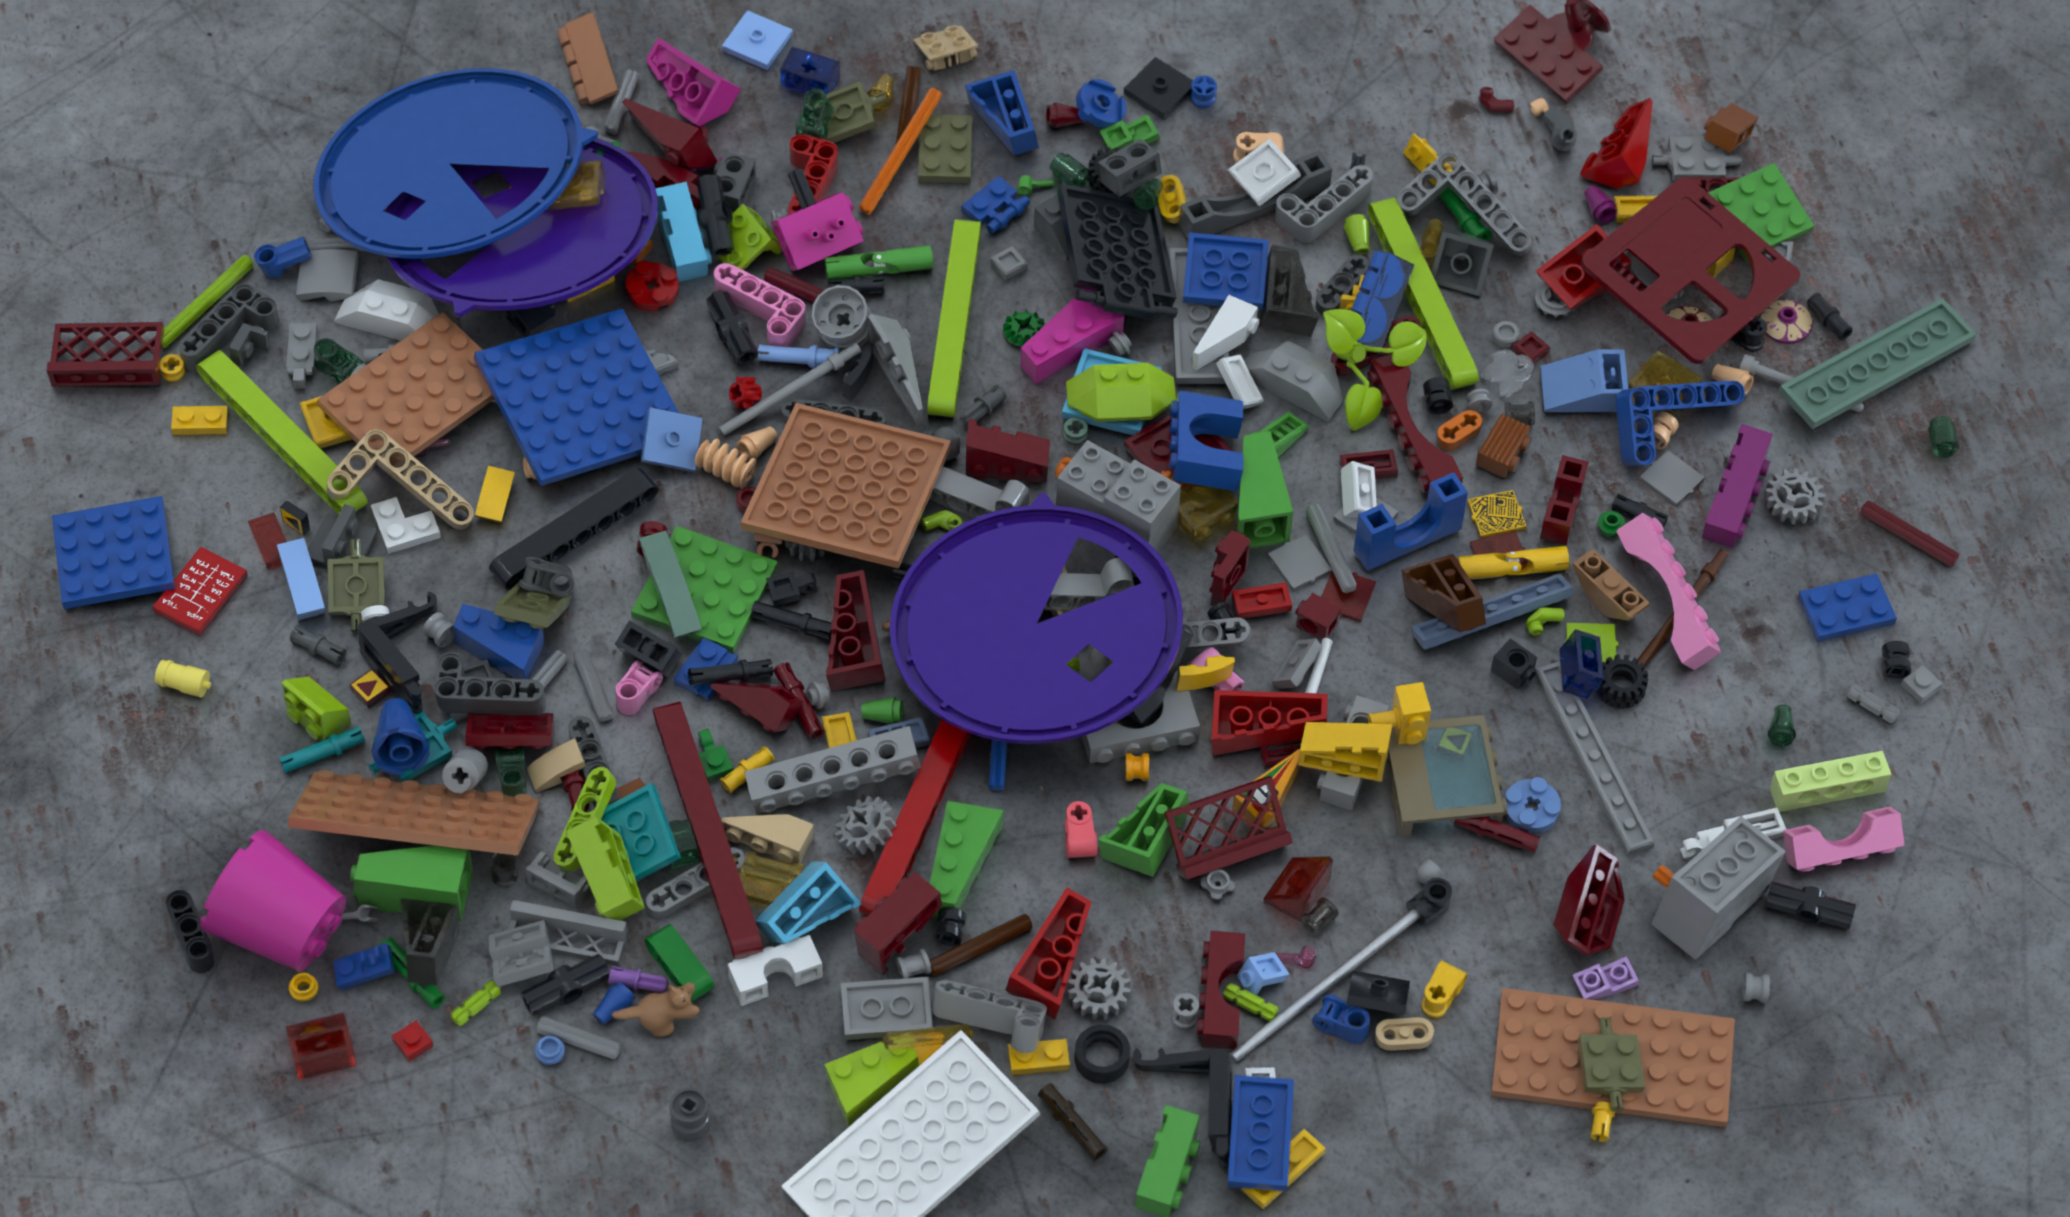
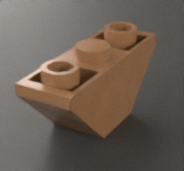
M1591 549L1573 562L1572 567L1587 599L1606 617L1629 621L1650 605L1594 549Z

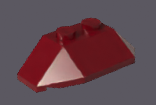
M1597 844L1591 847L1567 877L1553 924L1564 942L1585 956L1611 948L1625 901L1622 880L1617 869L1619 867L1618 858Z

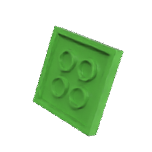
M1775 163L1708 192L1772 248L1780 245L1781 242L1791 241L1814 228L1813 222ZM1737 248L1744 260H1749L1745 252Z

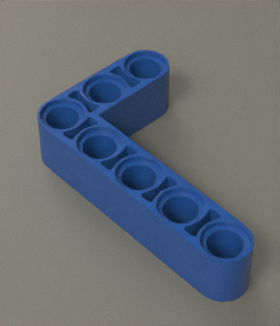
M1733 380L1640 386L1621 390L1616 397V408L1623 463L1628 467L1649 465L1654 461L1656 450L1652 412L1718 408L1740 404L1745 397L1743 385ZM1726 390L1729 392V398L1727 397ZM1703 391L1705 392L1706 399L1703 398ZM1679 393L1682 394V402L1679 398ZM1656 394L1658 395V398H1659V402H1658V403L1656 402V399H1655ZM1632 395L1635 398V404L1632 403ZM1634 423L1637 424V432L1634 429ZM1637 449H1638L1639 452H1640V458H1639V459H1638V457H1637Z

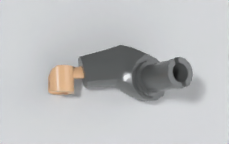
M1538 98L1530 103L1532 106L1530 108L1531 112L1535 117L1543 114V121L1552 131L1551 141L1553 146L1560 151L1571 149L1575 145L1577 136L1572 118L1555 106L1548 108L1543 98Z

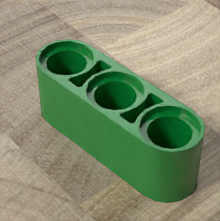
M671 924L644 938L648 951L675 987H681L688 982L695 985V990L691 995V1002L715 988L707 970Z

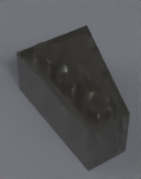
M1272 245L1267 256L1263 310L1260 312L1259 327L1311 337L1319 318L1317 312H1314L1311 291L1307 289L1306 275L1297 249Z
M401 898L408 982L420 983L422 985H437L459 934L458 907L455 904Z

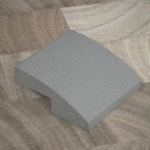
M342 249L312 250L311 259L300 262L296 296L300 301L325 296L329 302L346 299L354 294L359 258L357 251Z
M545 920L489 935V952L493 960V976L497 987L553 972L551 947Z

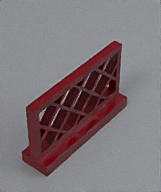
M163 322L55 324L51 360L47 364V374L51 386L160 385L161 375L159 368L164 333ZM147 331H156V336L148 342L140 337ZM73 332L76 337L68 343L61 340L62 333ZM93 332L102 333L103 336L94 343L87 338ZM119 332H128L130 334L122 342L114 338ZM109 340L115 347L105 354L99 347ZM137 340L142 347L131 353L126 347ZM81 341L89 346L79 354L72 349ZM120 351L127 356L123 361L111 360ZM147 351L154 355L152 361H140L138 359ZM66 352L74 357L69 362H58V358ZM93 352L101 357L97 361L84 360Z
M1271 776L1164 812L1178 861L1176 864L1178 873L1187 880L1293 843L1290 832L1286 830ZM1266 785L1269 795L1262 805L1253 800L1252 797L1257 788ZM1249 791L1247 796L1242 794L1244 792ZM1235 795L1244 798L1237 814L1225 808L1230 798ZM1250 802L1261 807L1254 823L1242 817ZM1209 804L1218 807L1211 823L1199 817L1204 806ZM1196 809L1194 814L1189 812L1191 810ZM1223 811L1235 816L1228 832L1216 826ZM1266 811H1269L1275 815L1277 826L1266 830L1259 825ZM1186 813L1192 818L1183 832L1176 828L1173 817ZM1197 820L1209 826L1201 841L1189 835ZM1240 820L1252 825L1248 835L1241 839L1233 835ZM1214 829L1226 835L1221 845L1215 848L1206 844ZM1178 833L1182 834L1181 839H1179ZM1187 838L1199 843L1194 855L1184 857L1182 848Z

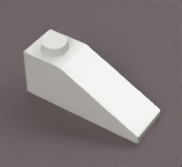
M1228 295L1193 352L1192 368L1195 370L1202 368L1244 343L1250 333L1254 334L1260 321L1257 318L1258 307Z

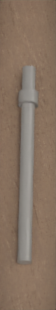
M854 343L840 353L835 352L831 354L824 363L719 426L720 432L723 436H726L834 369L836 371L845 365L844 362L862 352L857 343Z

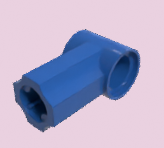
M304 236L277 247L271 244L262 245L254 254L255 261L265 277L269 279L280 277L287 267L312 257Z

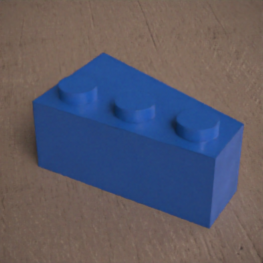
M1015 70L965 85L969 104L1014 156L1039 148L1035 129Z
M462 604L453 625L456 645L482 661L487 659L489 663L496 666L497 670L504 675L507 673L515 679H530L544 645L543 629L530 627L529 623L522 621L507 622L502 619V616L494 615L493 611Z

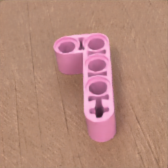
M723 263L715 268V291L722 290L728 292L736 306L768 321V345L790 347L806 325L804 302L732 264Z

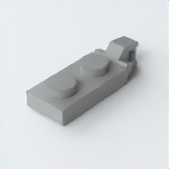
M289 323L286 368L288 375H293L294 390H305L306 375L315 373L317 323Z

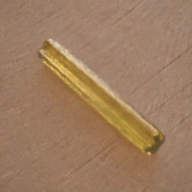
M957 1024L888 1032L882 1038V1043L885 1044V1049L887 1050L945 1044L960 1030L969 1039L971 1036H974V1031L971 1030V1025Z

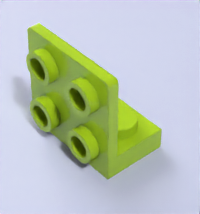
M742 204L732 214L733 220L729 223L734 250L729 255L718 257L723 263L732 264L744 270L763 251L768 252L771 250L777 255H780L783 251L776 235L756 211Z

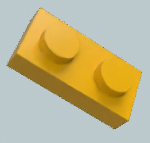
M173 406L172 435L227 434L228 406Z
M1067 1039L1040 1041L1037 1049L1028 1053L1017 1051L1012 1048L1011 1044H1008L1011 1076L1070 1070Z

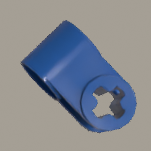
M1327 994L1322 1000L1323 1006L1319 1013L1313 1016L1312 1024L1322 1032L1333 1034L1350 1043L1358 1044L1364 1042L1369 1034V1013L1362 1007L1348 1005L1346 1001L1335 995ZM1357 1023L1362 1026L1353 1027L1351 1024Z

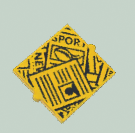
M1513 490L1467 500L1472 514L1471 522L1475 523L1480 539L1525 530L1527 527L1522 515L1523 507L1519 506Z

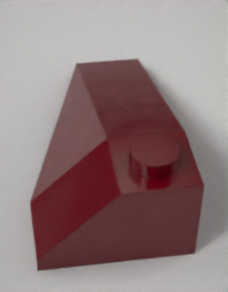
M625 98L622 101L634 122L665 153L670 162L675 165L681 164L688 168L716 166L717 159L699 128Z

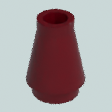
M1056 102L1053 105H1047L1046 123L1048 126L1058 128L1084 123V121L1078 116V107Z

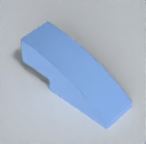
M304 538L277 544L298 621L325 614L321 592Z

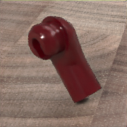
M1482 87L1480 89L1479 102L1489 111L1498 113L1514 112V100H1498L1493 96L1494 91L1491 87Z

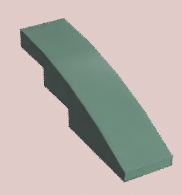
M662 531L639 538L655 591L658 592L674 639L701 632L702 628L667 532Z

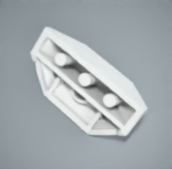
M378 279L344 299L335 318V323L402 341L439 315L431 297L413 288Z

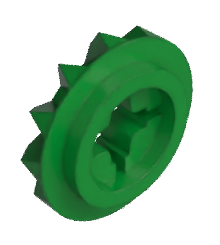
M1025 309L1024 312L1018 313L1015 310L1012 316L1006 317V321L1003 324L1004 336L1013 345L1022 347L1045 326L1044 319L1040 318L1037 312L1032 314ZM1029 323V329L1025 328L1020 331V325L1024 326Z

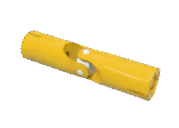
M1566 546L1511 551L1505 554L1487 553L1456 557L1470 580L1569 570V553ZM1519 558H1526L1528 561L1525 565L1521 566Z

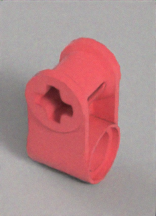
M1073 802L1066 810L1064 825L1067 857L1097 856V837L1094 831L1091 808L1084 802Z

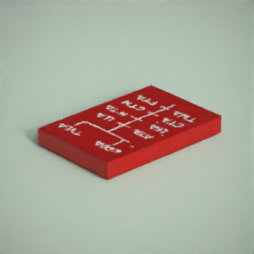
M200 547L174 579L175 589L164 591L152 606L153 611L200 636L248 576L247 570Z

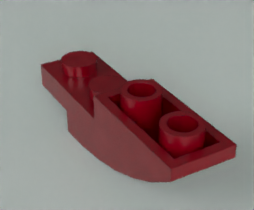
M626 151L646 169L655 185V189L687 182L693 208L695 207L698 213V210L701 208L697 187L698 175L666 159L649 154Z

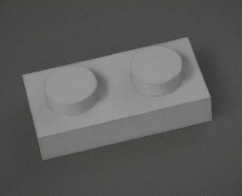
M1317 639L1296 641L1271 681L1277 689L1295 688L1302 683L1303 676L1310 665L1315 662L1316 656L1322 647Z

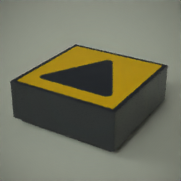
M285 501L280 506L283 523L304 536L310 530L308 514L289 501Z

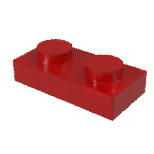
M1286 582L1232 591L1231 597L1237 618L1244 619L1292 611V602Z

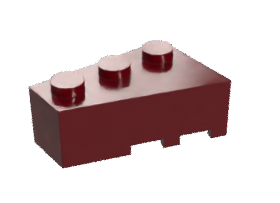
M968 420L966 476L976 479L994 478L1004 481L1047 482L1050 451L1049 439L1018 431L1016 435L1001 432V427L993 425L992 429L976 425V420Z
M914 872L909 878L904 877L889 897H883L877 903L875 910L868 917H862L855 925L854 934L858 955L881 975H884L889 969L885 964L897 951L901 955L907 948L903 945L904 941L914 931L919 933L942 906L940 892L917 872Z

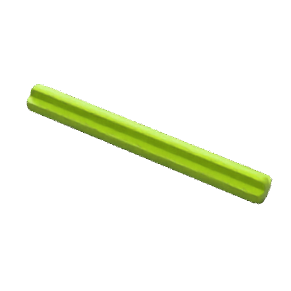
M242 255L164 327L162 348L170 345L254 266L253 260L247 255Z

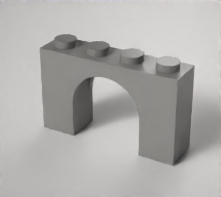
M1178 671L1175 672L1173 681L1163 697V702L1160 706L1161 716L1155 723L1145 728L1133 729L1115 722L1099 731L1081 736L1089 763H1105L1114 758L1126 756V753H1132L1136 756L1147 751H1162L1167 747L1176 745L1186 746L1199 741L1200 724L1189 690H1176Z

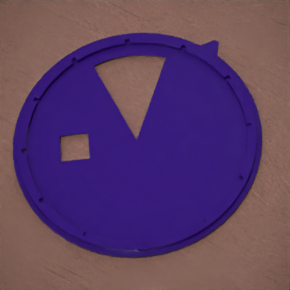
M597 138L585 145L586 147H583L581 160L571 182L551 206L523 228L491 243L449 278L444 279L437 275L420 259L387 256L386 258L394 272L413 289L435 300L453 305L456 317H462L474 309L507 311L529 309L557 303L578 296L609 280L624 269L641 252L650 239L657 221L658 198L655 185L646 169L633 156L623 149ZM597 149L603 151V156L598 155ZM450 164L496 219L507 214L527 199L540 185L550 169ZM499 171L512 187L483 199L470 182ZM403 191L388 205L385 212L407 220L426 200Z
M1040 493L1029 506L1012 507L976 517L957 526L932 543L916 559L901 581L894 598L890 618L891 647L896 665L909 689L923 705L947 723L963 731L983 738L1019 744L1051 743L1078 738L1099 731L1129 715L1143 704L1166 678L1177 656L1183 632V610L1178 586L1169 567L1158 552L1141 536L1123 524L1091 511L1056 506L1046 493ZM1078 537L1091 541L1114 553L1133 570L1141 581V584L1037 624ZM1088 644L1113 661L1092 682H1089L1066 665Z

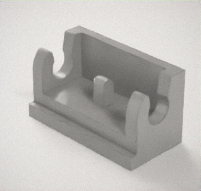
M541 851L526 868L528 884L577 909L591 890L585 875L580 877L572 872L563 871L556 863L550 861V858L546 857L547 853Z

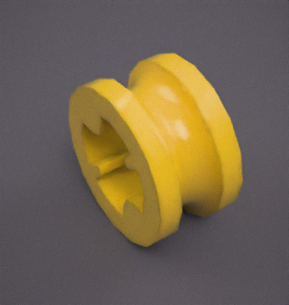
M169 354L160 360L162 377L167 381L174 382L180 380L185 375L184 362L180 356ZM176 365L174 370H169L170 366Z

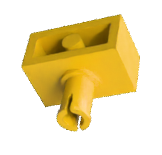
M1423 682L1395 686L1392 710L1368 713V723L1393 724L1392 727H1394L1398 745L1405 743L1417 744L1425 741L1431 709Z

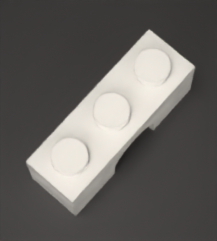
M810 935L802 938L797 937L776 947H766L763 949V952L734 959L731 963H728V978L741 1006L768 997V982L766 978L774 972L788 974L792 978L795 987L823 977L822 961Z

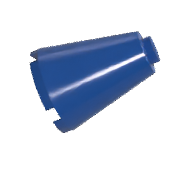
M400 698L390 699L382 705L372 746V756L375 764L382 771L394 775H403L404 771L413 769V772L419 770L427 762L430 755L428 740L409 704Z

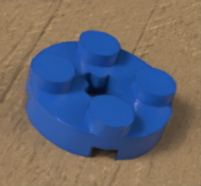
M1100 79L1090 80L1076 94V104L1079 109L1078 116L1084 122H1090L1095 126L1107 128L1121 121L1125 116V100L1122 96L1118 97L1114 92L1116 88L1110 83Z

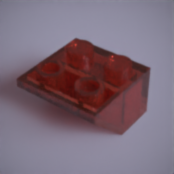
M344 1012L286 1026L298 1080L356 1066L354 1050Z

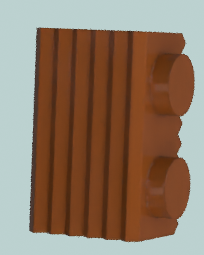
M1731 103L1726 108H1720L1716 116L1711 115L1704 126V130H1706L1704 139L1705 141L1709 140L1714 146L1722 147L1723 151L1732 152L1752 135L1758 117Z
M1501 414L1477 454L1476 466L1503 478H1506L1509 471L1515 472L1520 462V457L1518 456L1521 451L1526 453L1532 441V438L1529 437L1530 426Z

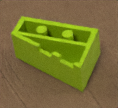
M907 1032L824 1064L827 1081L848 1128L919 1067L918 1055Z

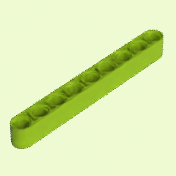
M1395 197L1369 203V219L1384 251H1388L1414 264L1404 293L1415 317L1421 323V328L1427 334L1426 340L1444 378L1448 379L1451 390L1478 383L1479 376L1476 365Z
M954 220L927 415L955 417L981 235V222Z
M221 350L216 351L196 365L201 378L338 515L344 504L355 507V512L368 504L365 494L358 486L345 499L336 500L330 497L327 492V481L337 465ZM337 479L332 482V487L337 491H342L347 488V484L345 481Z

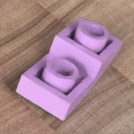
M1627 956L1604 967L1596 964L1573 975L1584 999H1601L1640 985Z

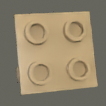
M949 26L943 31L924 33L921 37L913 39L914 43L928 58V60H925L928 70L937 71L946 68V65L951 67V56L955 65H958L959 62L961 64L972 61L973 57H977L976 48L978 44L962 26Z

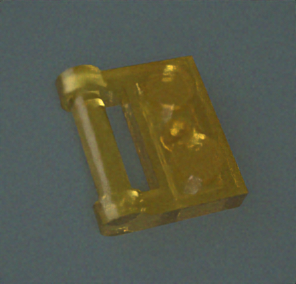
M748 851L740 872V878L747 899L770 905L804 870V864L796 862L794 865L760 857L757 856L756 852ZM754 867L789 875L790 878H785L753 869Z

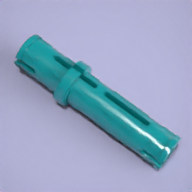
M360 726L338 735L333 733L329 735L328 739L285 756H280L279 760L285 774L334 754L339 756L346 749L366 743Z

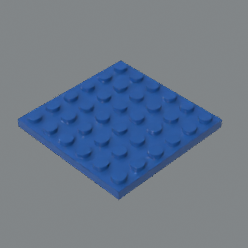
M623 308L474 353V360L540 486L641 455L648 409L651 407L679 413Z

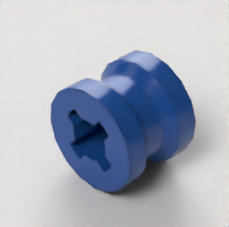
M1206 75L1196 77L1191 84V102L1198 108H1209L1216 101L1217 82L1212 77Z

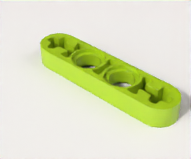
M605 767L595 768L588 775L555 849L554 861L565 872H572L580 867L575 851L570 846L571 842L566 831L594 816L601 820L615 789L616 778ZM604 779H606L605 782H600L599 785L597 784L598 781H603ZM589 802H597L593 811H584L585 806ZM571 854L573 855L572 858H567L564 861L565 856L570 857Z

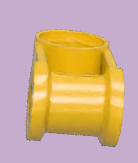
M1441 960L1425 988L1424 998L1421 1003L1423 1013L1430 1018L1442 1017L1455 996L1463 988L1468 973Z

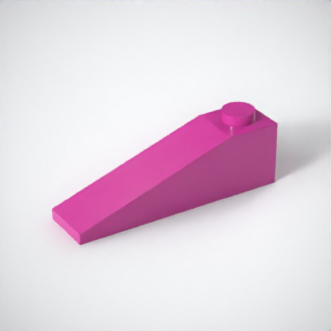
M660 38L656 40L646 58V62L657 79L667 89L666 93L669 98L673 99L677 105L676 109L678 112L697 126H701L727 113L741 90L724 77Z

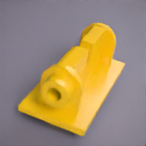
M1415 133L1411 136L1403 152L1421 172L1438 158L1437 152L1428 144V141L1421 139ZM1446 162L1443 170L1447 172L1453 171L1452 165ZM1428 179L1434 186L1437 184V180Z

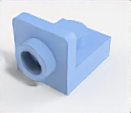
M1275 952L1249 957L1237 974V978L1244 989L1254 995H1257L1263 986L1285 982L1289 976V973Z

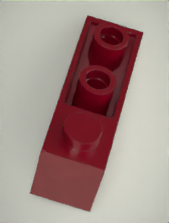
M725 681L712 683L710 686L718 692L719 698L726 702L734 703L740 707L739 711L742 714L754 717L761 722V726L764 729L773 733L789 729L803 700L784 687L777 685Z

